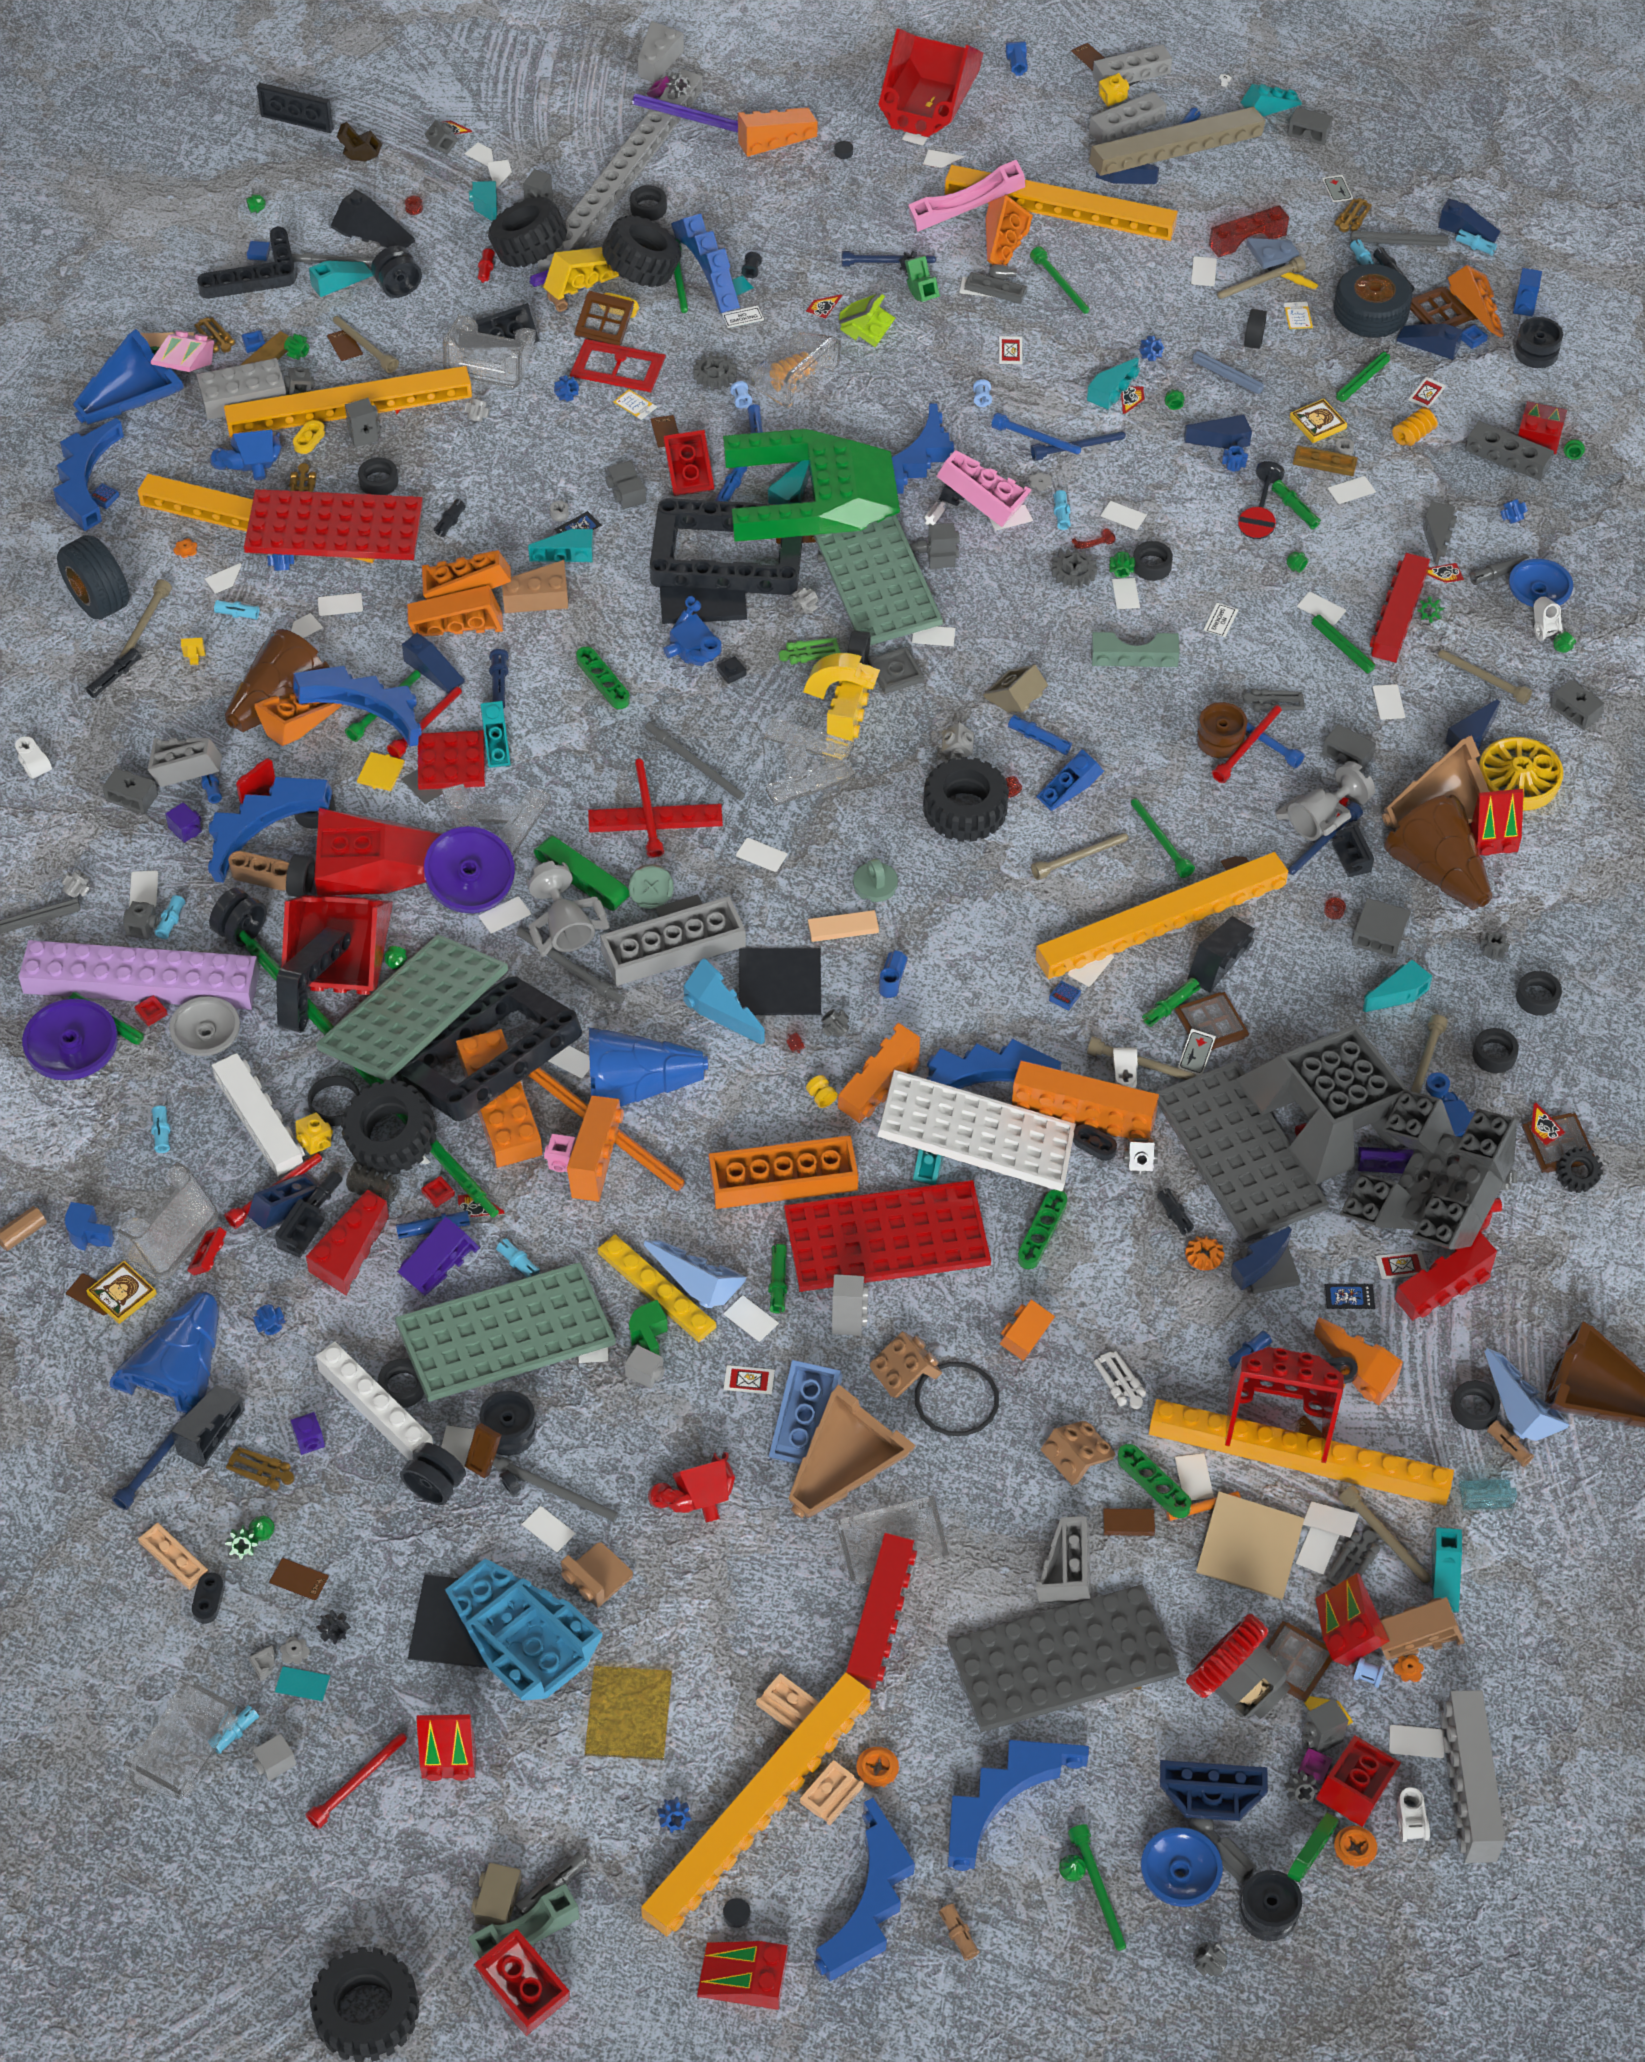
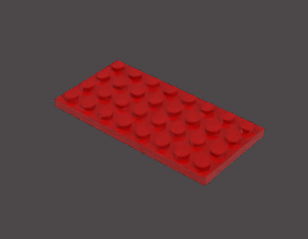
M255 489L244 543V553L414 561L423 497Z
M973 1180L784 1205V1214L799 1292L832 1288L834 1275L864 1276V1283L991 1266L990 1252Z

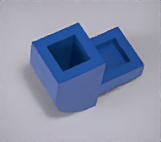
M70 1202L65 1215V1225L71 1243L83 1251L86 1250L88 1243L97 1247H112L114 1236L111 1226L96 1224L97 1215L94 1206Z

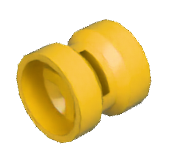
M824 1075L814 1077L806 1085L807 1092L810 1096L815 1097L814 1101L819 1108L830 1106L838 1097V1093L833 1087L829 1086V1081Z

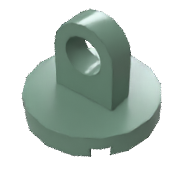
M878 858L867 861L866 864L857 869L854 873L853 886L860 898L864 900L865 898L871 899V902L886 901L895 894V890L898 887V877L891 866L881 863Z
M646 864L637 868L630 876L628 883L631 898L637 905L647 909H654L664 905L672 897L674 890L673 879L668 870L656 864Z

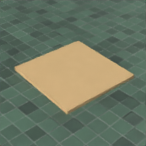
M1218 1492L1196 1573L1283 1600L1304 1518Z

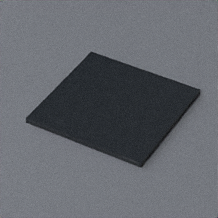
M739 948V1002L741 1007H748L753 1015H821V948Z
M424 1575L408 1660L488 1668L445 1591L446 1588L459 1578Z

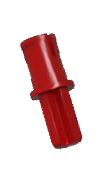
M490 248L483 250L482 258L478 263L479 272L477 278L481 280V283L489 281L490 273L494 268L493 258L495 252Z

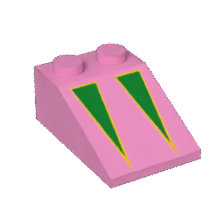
M176 330V333L167 336L152 358L151 364L187 372L211 365L214 340L207 339L206 335L195 334V336L188 335L187 331Z

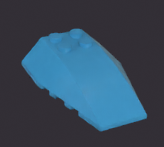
M486 1558L445 1589L489 1670L521 1701L547 1699L588 1665L603 1636L602 1632L570 1602L552 1596V1593L545 1589H538L531 1585L530 1581L524 1578H517L511 1571Z

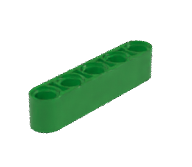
M552 835L546 838L533 851L535 857L541 863L554 861L555 865L562 866L564 862L572 874L571 884L588 896L597 897L602 905L610 911H615L630 897L628 888L622 882Z

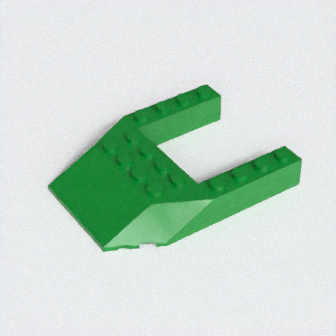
M809 429L723 436L726 468L794 463L808 460L814 502L732 509L734 542L861 531L874 521L879 523L885 520L886 517L900 513L891 451Z

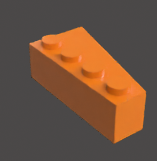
M809 108L786 109L785 112L770 110L769 113L752 111V114L738 112V143L747 157L817 137L818 122Z

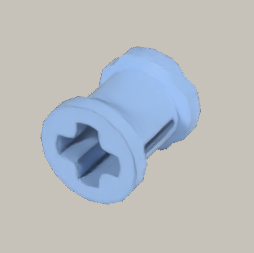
M984 379L974 382V403L979 407L990 405L992 402V396L989 393L991 390L990 382Z
M738 381L731 385L730 391L735 397V406L740 409L749 407L752 404V397L748 394L747 383Z
M1360 1657L1353 1679L1367 1681L1374 1684V1687L1379 1688L1385 1666L1373 1665L1365 1662L1364 1658Z

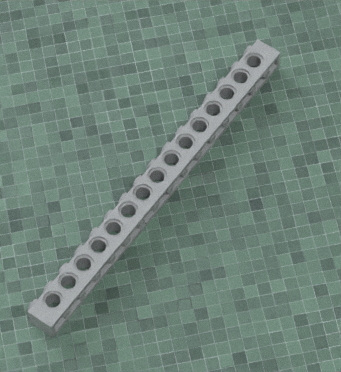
M682 69L679 73L682 74V78L688 77V85H691L686 90L687 95H682L680 92V97L675 98V93L669 94L668 91L670 89L666 87L664 93L658 99L690 108L703 91L702 75ZM648 110L646 117L639 122L636 130L629 135L626 143L621 145L616 156L612 157L609 165L603 169L602 174L598 179L594 180L589 191L585 192L582 200L575 205L572 213L566 217V239L563 241L562 246L556 249V252L581 250L584 248L682 119L681 117ZM554 253L548 255L544 260L537 261L539 272L550 268Z

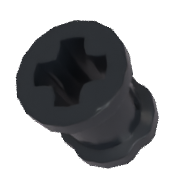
M748 252L745 255V264L741 268V273L746 278L753 279L758 276V266L762 263V257L756 252Z

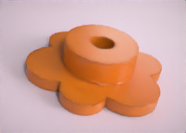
M188 538L181 542L179 541L173 550L174 554L181 555L182 558H186L188 555L194 556L197 553V543L192 542Z
M1409 1655L1407 1658L1400 1656L1393 1670L1395 1674L1401 1676V1680L1404 1682L1409 1680L1418 1682L1422 1677L1421 1672H1423L1424 1666L1419 1663V1659L1415 1655Z

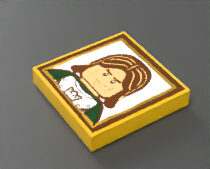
M1324 398L1290 413V419L1312 443L1347 428V423Z
M125 1261L86 1290L87 1295L118 1324L122 1323L157 1295L156 1290Z

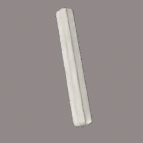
M936 501L925 515V524L927 526L930 523L934 525L945 511L943 507L945 503L943 501L941 503Z

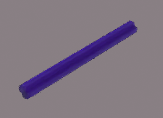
M637 93L633 96V105L738 133L737 120Z

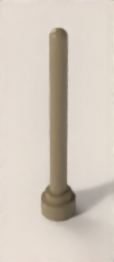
M1301 255L1296 256L1285 266L1219 291L1217 297L1219 299L1226 298L1291 271L1293 273L1306 270L1305 261Z
M339 316L333 317V322L380 361L381 367L387 373L396 371L399 361L395 357L382 353Z
M158 579L153 587L154 595L119 655V659L130 651L131 648L135 647L161 599L168 597L172 586L166 580Z
M1445 650L1438 652L1440 658L1513 694L1516 701L1523 705L1529 701L1532 695V689L1526 686L1516 687Z
M1122 833L1053 861L1035 862L1031 864L1032 874L1036 880L1044 879L1050 874V871L1126 842L1129 836L1126 833Z
M1434 1014L1430 1016L1428 1022L1430 1034L1411 1088L1413 1092L1420 1093L1438 1037L1446 1030L1448 1020L1442 1015Z
M1092 1036L1087 1054L1095 1057L1102 1054L1114 1057L1113 1047L1105 1045V1042H1102L1100 1038ZM1137 1055L1139 1066L1183 1080L1197 1076L1195 1073Z
M1352 1485L1344 1490L1339 1496V1500L1345 1507L1354 1508L1423 1583H1428L1431 1579L1430 1575L1362 1503L1361 1493L1356 1487Z

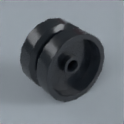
M397 245L385 248L372 261V275L379 283L383 292L389 297L400 298L409 295L421 282V268L405 247Z
M1532 317L1525 320L1520 325L1514 350L1516 358L1522 364L1532 368L1552 366L1559 356L1564 335L1562 328L1557 322L1549 318Z
M232 888L226 891L214 905L209 918V926L218 935L225 937L234 945L242 947L245 944L239 938L240 933L245 930L254 939L264 925L267 909L262 902L254 897L251 898L246 892L239 888Z
M507 1390L497 1392L487 1398L481 1406L479 1417L480 1423L501 1434L496 1454L512 1456L527 1450L535 1441L537 1433L534 1407L528 1397L519 1392Z
M423 1442L412 1455L413 1460H409L401 1470L400 1478L421 1499L434 1505H445L454 1493L453 1488H457L466 1476V1471L459 1460L447 1450L436 1444Z
M1265 1870L1253 1875L1243 1889L1239 1904V1917L1243 1927L1252 1936L1262 1941H1277L1286 1938L1293 1932L1302 1909V1893L1298 1884L1293 1879L1287 1877V1874L1276 1870Z

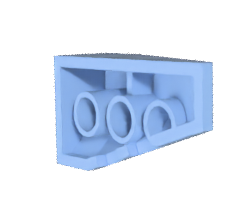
M645 1240L644 1246L686 1292L691 1297L699 1300V1304L704 1307L713 1308L716 1305H724L746 1281L747 1277L728 1267L719 1265L718 1268L706 1264L707 1259L703 1257L685 1256V1250L661 1240Z
M1489 1348L1484 1351L1507 1418L1514 1426L1513 1431L1520 1438L1525 1439L1526 1437L1537 1441L1562 1431L1569 1426L1558 1410L1546 1407V1403L1537 1396L1539 1391L1521 1379L1522 1373L1503 1354Z

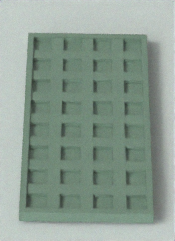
M896 515L886 517L885 520L879 523L874 521L861 531L813 535L853 629L870 632V645L943 625V619Z
M438 934L316 1043L317 1049L384 1081L390 1080L508 971L507 963Z
M580 1262L395 1317V1324L428 1402L615 1345L616 1342Z

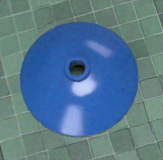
M1529 559L1513 568L1509 577V588L1520 602L1534 608L1536 600L1540 597H1547L1560 606L1570 598L1573 591V580L1569 572L1556 562L1546 559Z
M1180 1827L1164 1830L1156 1834L1148 1842L1142 1854L1141 1874L1147 1888L1158 1899L1173 1906L1189 1907L1206 1901L1215 1893L1222 1878L1223 1865L1218 1849L1209 1838L1192 1829ZM1180 1871L1183 1872L1185 1876L1178 1877L1175 1873Z

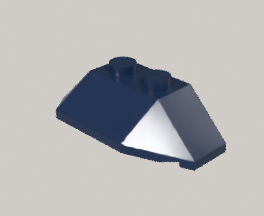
M1160 1760V1788L1185 1818L1240 1821L1267 1795L1268 1768Z

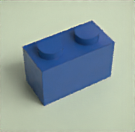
M1522 268L1513 314L1533 317L1542 271Z

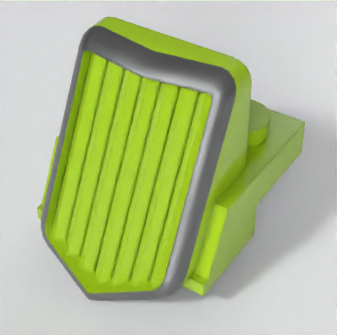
M877 293L853 302L839 313L838 323L841 325L840 330L854 340L861 337L876 348L896 318L879 307L885 295Z

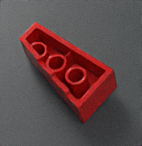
M367 1190L306 1255L308 1271L347 1296L353 1279H356L359 1274L360 1266L364 1259H367L373 1242H376L389 1218L387 1201Z
M1479 1230L1472 1246L1455 1249L1446 1259L1441 1256L1430 1266L1428 1272L1423 1269L1398 1286L1395 1301L1412 1321L1418 1317H1426L1439 1305L1441 1307L1445 1306L1453 1297L1459 1294L1464 1295L1474 1285L1478 1283L1483 1284L1491 1277L1490 1274L1497 1250Z

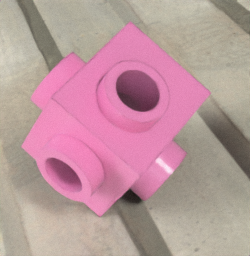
M551 1135L549 1145H546L544 1159H547L549 1169L556 1172H567V1165L576 1142L575 1137Z

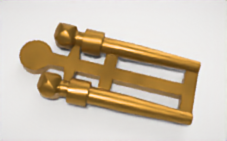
M1354 198L1335 220V226H1338L1341 232H1348L1349 225H1352L1351 231H1358L1372 204L1367 203L1366 200L1361 198ZM1354 203H1358L1352 213H1349ZM1363 205L1367 206L1360 216L1356 215Z
M213 317L201 319L194 325L200 334L207 336V339L217 340L216 343L214 341L213 353L219 352L218 345H221V351L224 353L231 351V346L235 345V340ZM209 322H212L219 333H217L214 330V328L209 324ZM204 325L212 335L208 336L200 326Z
M301 463L298 466V471L301 473L300 477H298L297 472L290 473V491L313 492L316 484V473L309 472L308 464Z
M238 1447L233 1452L226 1465V1469L259 1482V1485L264 1487L269 1486L270 1489L275 1491L280 1486L279 1481L274 1480L276 1477L280 1478L285 1485H290L295 1480L294 1474L290 1471L291 1466L289 1463H282L280 1459L270 1458ZM243 1453L263 1463L260 1464L239 1455ZM235 1462H239L258 1471L255 1474L233 1465ZM263 1472L271 1475V1478L262 1475Z

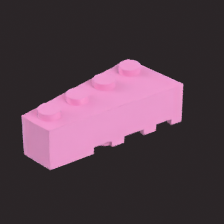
M957 450L945 461L936 476L1001 527L1022 506L1032 490L1026 486L1022 488L1016 485V481L1011 478L1006 480L996 474L997 471L991 468L985 469L981 467L980 462Z

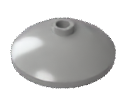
M211 996L198 997L185 1002L174 1012L169 1023V1031L173 1043L183 1052L195 1056H209L225 1050L235 1041L240 1030V1020L236 1009L229 1002Z

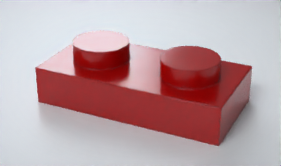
M217 1227L205 1232L187 1269L188 1272L195 1276L206 1273L213 1267L214 1258L224 1244L223 1239L227 1233L224 1229Z

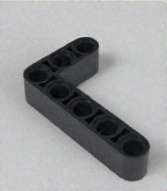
M277 226L270 231L274 262L202 273L197 278L200 296L210 299L287 287L294 284L296 279L286 229Z
M326 927L279 970L276 979L278 1027L300 1033L305 1030L308 1022L307 987L347 951L351 942L350 932Z

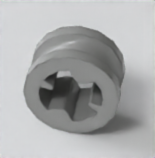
M1348 438L1338 439L1335 453L1352 456L1354 442Z
M563 501L553 502L550 505L551 518L557 522L565 521L569 517L568 504Z

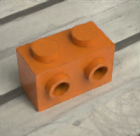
M1032 1299L1027 1306L1021 1304L1013 1315L1017 1320L1014 1324L1008 1322L1001 1332L1004 1338L999 1343L1022 1361L1025 1360L1055 1318L1053 1314Z

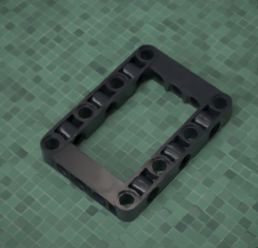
M666 498L659 502L649 564L650 582L653 586L659 588L684 586L719 589V587L729 590H745V593L791 595L798 589L803 536L781 538L779 564H775V566L758 565V563L748 562L722 563L714 560H674L678 529L733 532L732 509L777 504Z
M508 977L481 995L398 1071L395 1077L397 1081L406 1082L407 1086L412 1085L417 1088L427 1103L452 1120L463 1121L579 1039L582 1035V1028L574 1010L569 1009L519 977ZM519 1011L528 1020L532 1019L540 1025L457 1085L432 1069L458 1052L456 1041L486 1033L511 1012Z

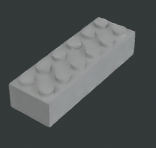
M730 896L602 934L600 935L601 952L616 986L694 963L703 958L707 959L746 947V931Z
M1483 1690L1451 1691L1448 1701L1444 1702V1712L1440 1713V1725L1446 1731L1443 1745L1444 1752L1449 1753L1450 1762H1447V1774L1453 1780L1451 1801L1456 1803L1457 1812L1454 1813V1823L1456 1828H1460L1461 1837H1458V1850L1464 1856V1863L1497 1862L1505 1843V1835Z

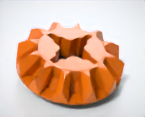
M1207 1235L1201 1238L1196 1236L1194 1240L1189 1241L1185 1251L1189 1264L1196 1269L1204 1271L1217 1268L1222 1263L1225 1254L1223 1245H1220L1216 1238L1210 1239ZM1201 1247L1206 1251L1210 1250L1209 1258L1205 1253H1201Z
M868 1748L860 1754L857 1760V1775H859L863 1783L871 1785L872 1788L876 1786L884 1788L887 1784L894 1782L899 1772L898 1759L887 1748ZM881 1759V1768L885 1770H880L879 1774L875 1776L874 1768L871 1766H876V1763Z
M1348 1826L1340 1830L1336 1835L1333 1847L1335 1848L1336 1857H1339L1344 1865L1348 1864L1356 1869L1360 1866L1366 1867L1375 1859L1377 1842L1372 1833L1360 1826ZM1351 1842L1355 1845H1363L1359 1850L1360 1855L1355 1850H1349Z

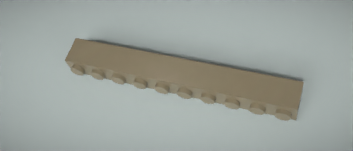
M1255 107L1217 115L1092 146L1089 163L1102 176L1147 163L1150 164L1262 136L1266 120Z

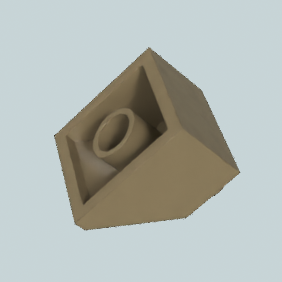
M1033 664L1009 669L983 696L1008 713H1022L1030 707L1029 704L1033 700L1043 695L1042 691L1048 684L1037 666Z

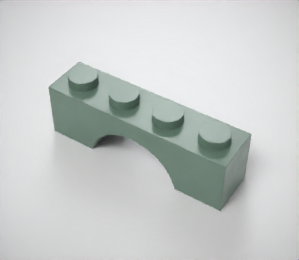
M1092 632V666L1178 667L1180 654L1179 633H1157L1151 642L1145 645L1133 646L1120 641L1114 632Z
M566 1884L542 1896L538 1903L522 1917L503 1925L491 1924L469 1936L470 1950L476 1961H478L515 1929H518L530 1945H533L580 1919L578 1905Z

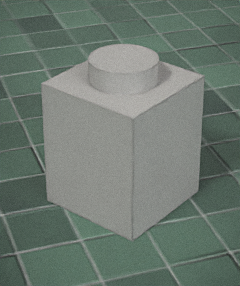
M638 1345L625 1362V1376L649 1388H652L656 1381L659 1382L665 1373L663 1357Z
M281 1733L253 1749L255 1760L252 1761V1764L259 1775L264 1773L268 1781L297 1765L294 1753Z

